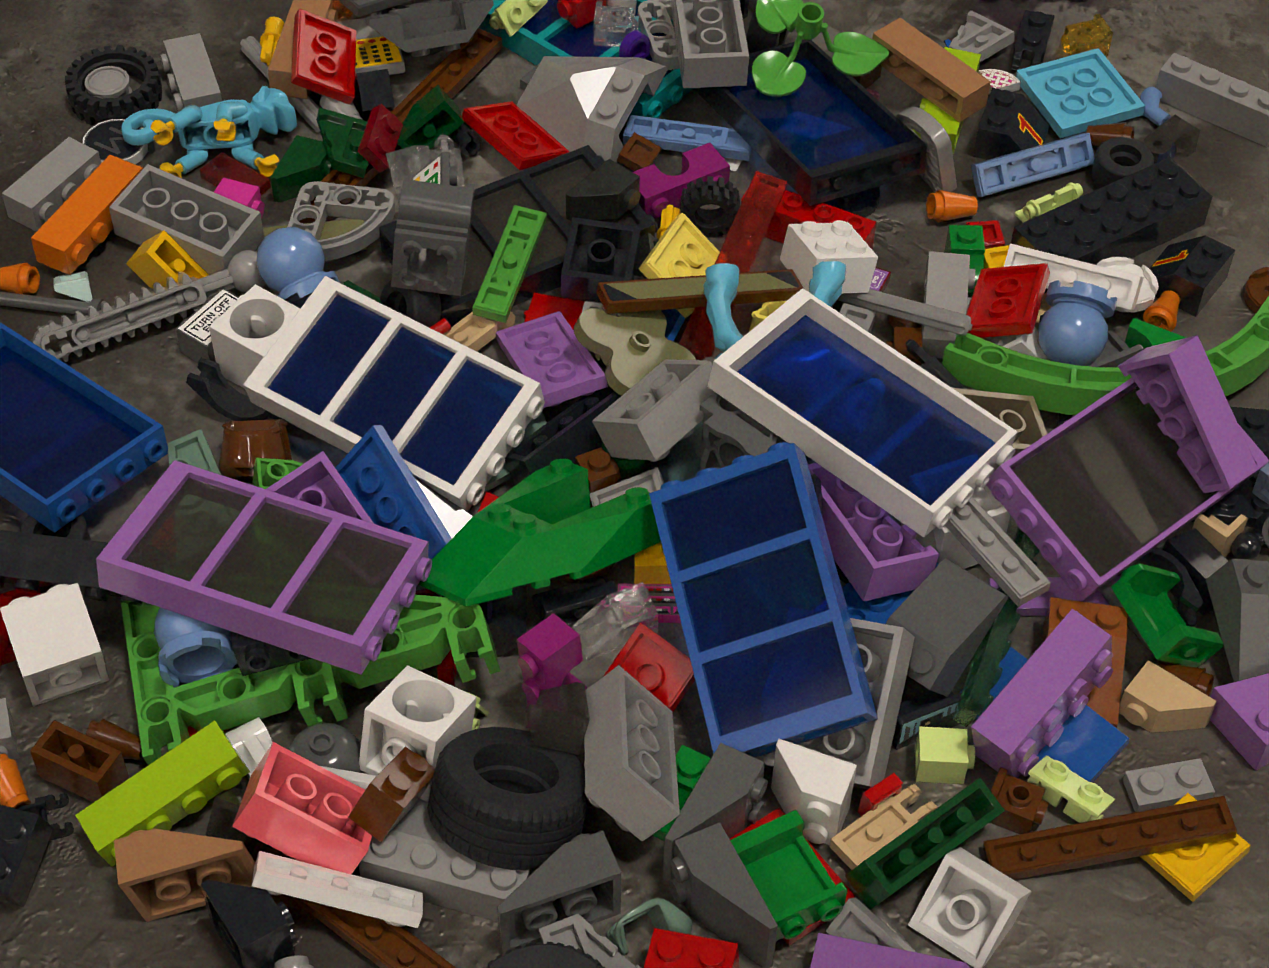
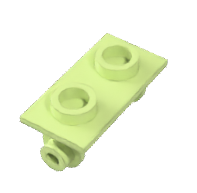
M505 0L491 14L489 24L496 30L505 28L509 37H511L548 0Z
M1070 182L1065 187L1055 191L1054 195L1048 194L1036 200L1028 201L1023 209L1015 212V215L1024 223L1083 195V188L1079 183L1074 184Z
M1047 755L1028 772L1030 777L1027 782L1045 788L1043 800L1057 807L1062 798H1065L1068 802L1063 813L1079 823L1103 819L1104 815L1102 813L1115 800L1097 784L1088 782L1069 770L1064 763L1054 760Z

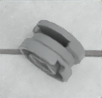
M103 66L93 70L85 78V88L90 96L104 99L118 98L132 93V89L129 86V75L120 67Z

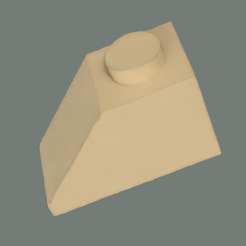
M1148 660L1124 690L1119 714L1123 715L1130 723L1141 726L1150 733L1205 728L1209 723L1217 701Z

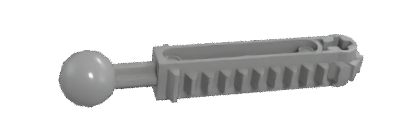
M252 250L241 251L230 260L228 269L200 279L194 276L190 278L181 271L178 272L177 283L169 276L166 278V287H162L160 283L155 282L152 292L145 287H141L140 296L138 297L131 291L127 292V301H123L120 297L116 296L114 297L113 306H110L106 301H102L101 310L99 311L93 306H88V315L84 316L77 310L75 311L74 320L70 321L65 315L61 316V324H56L50 320L48 324L36 327L37 331L31 342L57 359L66 362L72 351L80 357L82 356L83 347H87L93 352L97 342L107 347L108 338L113 337L115 341L121 342L122 333L124 332L132 338L135 336V328H139L145 333L148 332L149 323H152L157 328L161 327V319L163 318L169 323H173L174 314L176 313L184 319L187 317V309H191L195 313L208 297L215 295L222 288L226 290L236 288L244 293L248 292L255 284L264 288L266 283L259 274L256 261L257 252ZM50 335H54L57 339L65 338L68 335L73 341L71 343L66 339L57 343L58 349L54 351L50 347L45 346V344L50 342Z

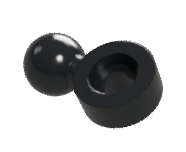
M1269 512L1262 514L1256 520L1254 534L1251 532H1241L1235 538L1231 545V551L1237 559L1253 560L1260 554L1261 546L1269 549Z

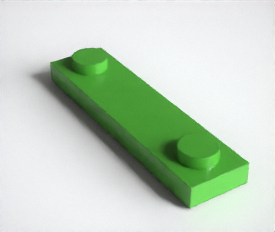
M514 205L473 305V315L503 323L507 322L547 221V213Z

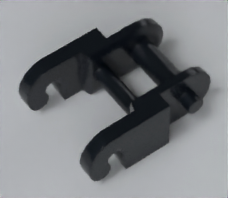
M65 793L59 795L60 800H56L52 794L35 798L34 804L24 805L18 809L38 814L48 823L47 814H49V811L68 805L69 797ZM66 822L64 829H60V825L57 823L51 824L54 829L49 841L71 835L74 832L73 824Z

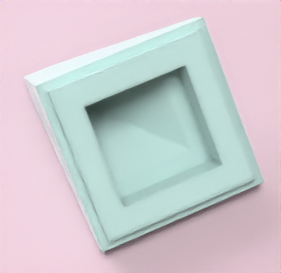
M77 272L53 278L56 292L86 302L93 299L87 272Z

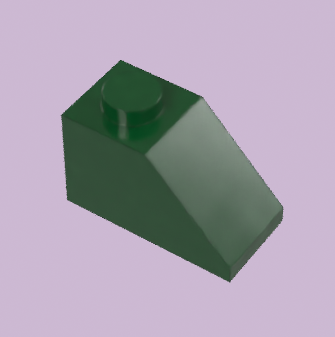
M437 85L413 104L402 123L403 127L397 142L398 145L416 162L465 123L459 107Z
M296 135L270 177L275 202L281 203L298 197L303 185L309 182H321L333 170L323 141Z

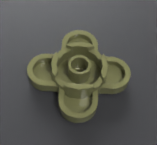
M590 308L581 313L574 325V334L577 340L586 349L595 353L597 361L602 359L606 365L605 377L608 384L621 396L665 359L696 360L688 349L665 337L667 322L661 310L619 313L617 317L613 314H607L604 310Z

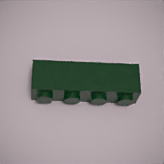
M978 778L846 874L845 877L869 910H871L1005 810L983 780Z

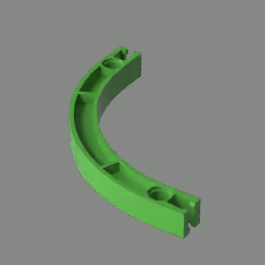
M1269 296L1243 329L1227 341L1205 351L1225 397L1253 382L1269 368ZM970 333L964 336L956 335L955 344L949 343L945 347L942 365L965 386L980 391L1034 396L1038 410L1066 415L1078 414L1132 378L1130 374L1125 377L1118 367H1091L1049 361L1002 347ZM1133 393L1111 408V411L1117 418L1157 415L1150 403L1148 402L1144 405L1136 393Z

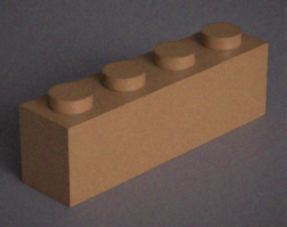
M293 0L268 68L269 88L279 89L287 97L308 98L310 90L291 83L294 17L298 9H302L337 23L338 11L333 9V0Z
M902 18L894 20L873 33L872 39L889 51L888 58L880 65L958 122L963 121L986 106L991 81Z

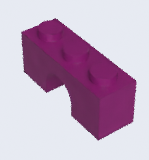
M707 143L682 153L681 175H666L655 164L634 171L633 173L640 176L639 205L647 215L650 214L654 219L661 217L662 210L667 205H673L681 209L682 190L684 188L687 189L688 183L693 182L696 185L697 178L702 177L703 182L707 181V176H713V181H717L721 177L724 178V184H726L730 177V165L711 143Z
M553 613L517 639L519 651L518 664L522 670L524 682L522 689L526 695L528 706L526 714L534 726L537 728L543 727L555 737L584 716L583 692L587 689V686L569 672L583 661L580 635Z

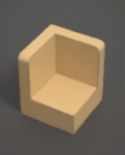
M1200 514L1195 519L1192 529L1196 528L1226 557L1231 552V545L1235 538L1244 531L1248 518L1241 514L1228 526L1213 515L1206 517Z

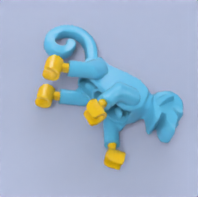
M262 86L260 91L253 96L251 103H248L246 100H226L202 107L189 105L176 114L164 109L138 111L126 118L122 123L121 131L125 142L137 146L148 144L153 140L159 145H167L173 139V132H178L180 144L187 149V155L176 160L174 166L169 162H164L160 165L159 169L179 178H182L181 174L184 175L204 164L208 159V149L232 148V155L237 161L251 168L258 169L261 176L267 178L273 174L277 167L275 163L279 162V158L275 154L264 158L262 154L253 151V141L257 138L259 129L273 135L278 134V129L291 132L297 127L295 109L289 103L288 97L283 91Z

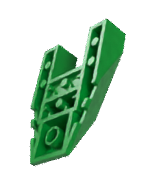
M569 459L553 460L549 466L536 470L475 514L432 559V568L425 582L420 581L418 585L466 607L512 595L513 587L531 583V587L539 589L551 586L550 578L569 574V577L575 580L587 576L661 542L649 495L650 492L642 487L630 488L625 491V494L591 508L588 469L572 463Z

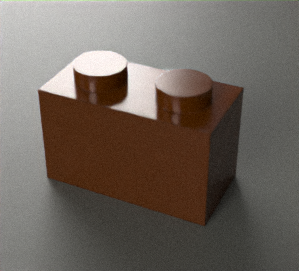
M55 720L30 750L39 777L93 803L129 779L121 751Z
M405 746L370 782L348 818L382 842L416 805L433 780L435 768L424 757L414 753Z

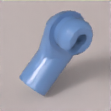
M1148 87L1140 95V100L1145 105L1143 116L1158 127L1164 128L1170 122L1171 115L1159 108L1160 98L1162 99L1161 91L1155 87Z

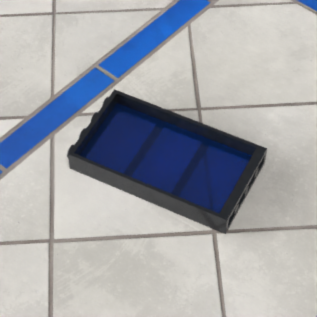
M802 40L796 58L793 61L805 68L806 76L803 85L792 94L774 97L760 93L756 90L752 78V66L755 59L763 52L778 51L788 58L795 42L749 53L747 86L699 88V95L809 206L925 173L927 144L852 76L837 70L832 63V58L812 40Z

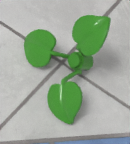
M757 0L755 15L762 29L771 34H779L785 29L789 32H793L796 29L797 32L796 41L788 58L781 52L768 51L760 54L753 62L752 78L756 90L762 94L774 97L786 96L796 92L803 85L806 70L801 64L793 61L796 58L802 40H812L820 32H822L828 51L834 53L832 57L834 67L848 76L858 77L866 75L889 56V51L883 45L856 32L838 33L834 37L832 44L827 31L828 24L823 23L824 10L817 3H804L802 0Z

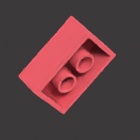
M275 742L271 744L251 774L232 826L247 836L255 838L298 861L348 874L353 873L366 855L372 838L371 834L348 818L365 789Z

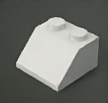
M778 739L771 789L785 814L797 810L804 821L803 836L808 841L815 844L824 843L830 845L831 838L841 831L849 811L857 765Z
M959 847L945 855L908 926L972 967L983 968L1013 927L1032 891Z

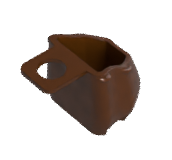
M285 419L225 422L222 425L224 434L219 459L221 475L241 482H253L256 458L292 460L286 427L288 422Z

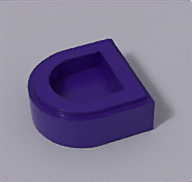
M639 30L630 32L621 42L619 57H639L644 59L650 55V40Z

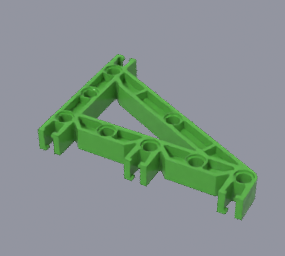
M165 571V574L191 581L195 575L193 573ZM212 575L205 587L266 607L275 603L288 582ZM305 584L295 599L307 597L316 624L353 635L381 591ZM415 595L410 607L402 609L395 631L392 634L387 633L384 638L377 660H370L362 675L312 658L242 676L240 668H236L184 685L179 682V686L173 687V685L165 683L159 674L158 656L161 649L154 635L155 618L160 607L143 602L142 606L121 602L142 755L148 765L161 757V748L167 745L169 752L190 737L188 732L189 726L200 731L215 720L222 730L246 724L258 717L262 719L288 711L296 700L299 711L308 727L323 723L322 717H317L314 712L315 699L323 698L324 705L330 706L337 721L347 719L348 716L341 688L342 682L358 689L395 678L407 665L414 669L422 670L441 664L450 650L463 683L476 678L475 669L470 670L465 657L468 652L477 651L479 658H484L490 674L501 671L491 632L479 604L465 607L446 597Z

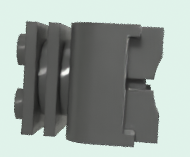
M405 175L394 236L391 287L461 296L467 264L475 184L468 183L466 188L411 180V175Z
M764 376L758 379L757 386L798 415L809 407V405L802 403L786 392L781 386L774 384ZM716 392L700 404L699 410L704 413L701 446L696 449V455L701 458L700 471L706 468H723L731 465L732 461L737 457L744 455L757 456L768 452V448L774 444L786 442ZM819 416L811 422L816 427L818 426ZM806 456L807 463L812 464L813 460ZM789 466L728 488L747 493L794 479Z

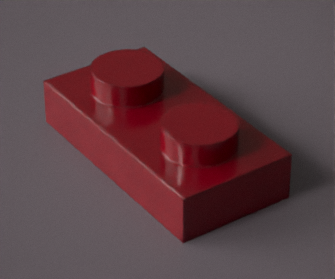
M382 103L372 108L358 148V152L379 173L389 168L403 127L398 118Z

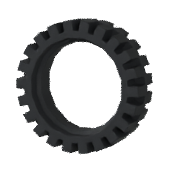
M111 45L104 46L103 52H100L98 48L91 50V56L87 53L80 56L81 61L75 59L72 62V67H68L66 71L65 87L71 110L77 115V118L81 121L85 119L89 125L111 119L126 120V118L138 111L157 109L159 101L162 100V85L157 64L154 63V59L151 56H147L146 52L142 50L137 52L135 47L130 46L127 51H125L124 45H117L116 50H112ZM103 66L120 67L129 76L137 77L143 81L138 89L118 98L102 99L90 96L84 92L86 90L85 78L87 75Z

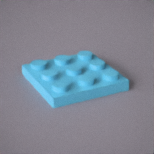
M1099 48L1019 69L1016 72V77L1021 81L1020 87L1060 139L1086 132L1088 125L1117 123L1142 116L1144 113L1145 105Z

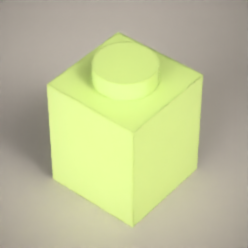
M919 726L915 744L916 782L964 784L967 769H974L975 747L974 745H968L967 729Z

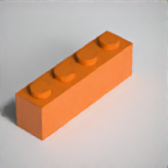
M109 155L31 237L37 262L71 275L79 265L87 260L88 255L100 243L105 241L108 234L114 228L109 207L142 171L143 167Z

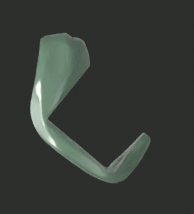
M653 898L641 903L623 915L607 931L606 938L616 945L618 952L624 956L629 953L623 926L644 915H648L655 928L690 935L693 922L688 915L669 901Z

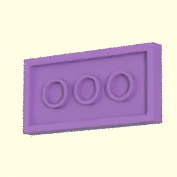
M560 311L496 332L497 342L514 369L540 383L545 401L543 408L558 406L563 401L578 396H588L597 390L608 387L605 373L590 352L577 340L574 330Z

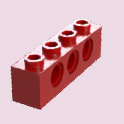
M754 179L741 198L739 228L784 244L788 224H802L805 221L833 223L836 220L850 223L873 250L876 221L825 203L809 206L799 194Z

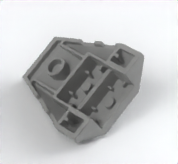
M544 56L520 97L517 107L537 122L568 149L569 152L589 145L597 156H602L604 161L611 159L617 163L618 155L624 147L618 136L641 93L644 92L654 96L668 69L664 65L639 57Z

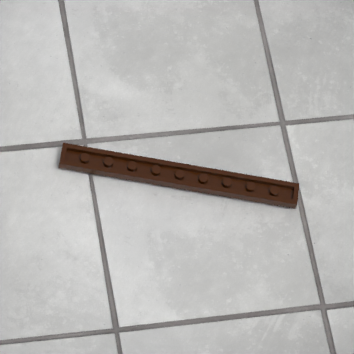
M478 28L469 42L460 43L461 49L453 50L391 113L403 123L413 104L437 85L452 99L503 48L502 38ZM398 143L392 159L402 150ZM370 163L364 178L333 169L321 182L365 187L379 172ZM314 198V200H313V201H310V203H311V205H314V206H315V204H314L315 198ZM346 198L339 203L347 205L352 199ZM327 216L326 221H331L334 217ZM304 218L299 222L305 224L313 223L316 220L314 218Z

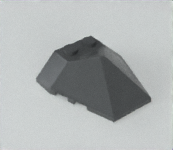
M424 0L400 4L377 11V13L366 17L365 20L369 27L401 50L411 52L412 57L428 56L440 51L461 49L460 43L469 42L494 3L493 0Z

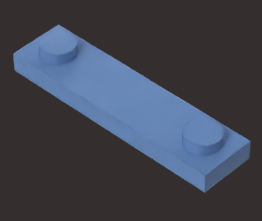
M629 115L623 134V144H626L635 132L664 150L686 152L711 143L723 158L749 161L752 147L733 128Z
M1090 133L1078 134L972 164L971 170L977 197H983L1093 165L1095 158Z

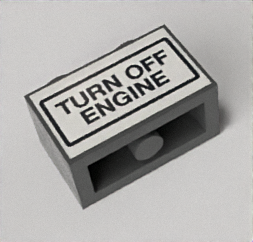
M222 288L212 298L207 299L203 306L189 318L184 319L176 328L181 353L196 362L202 357L216 363L209 326L218 316L225 313L239 297Z

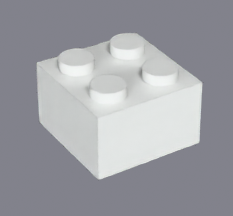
M836 220L833 223L805 221L802 224H788L780 261L787 269H793L803 288L808 292L809 281L813 278V267L827 261H839L846 264L842 294L868 293L878 256L852 225L841 220Z

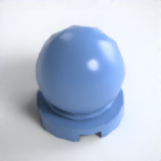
M297 227L279 228L264 237L258 247L256 261L260 277L269 288L279 292L278 297L298 308L304 305L325 276L340 283L335 271H323L325 263L323 249L310 232Z
M1059 280L1049 283L1045 299L1051 308L1045 311L1038 327L1039 345L1050 361L1080 366L1090 365L1101 356L1107 343L1108 325L1104 318L1113 316L1117 297L1107 298L1108 290L1094 284L1074 281L1073 287H1060L1061 282Z
M160 607L155 618L154 635L161 649L158 656L159 674L165 683L177 687L179 682L190 683L230 671L238 664L232 649L229 630Z

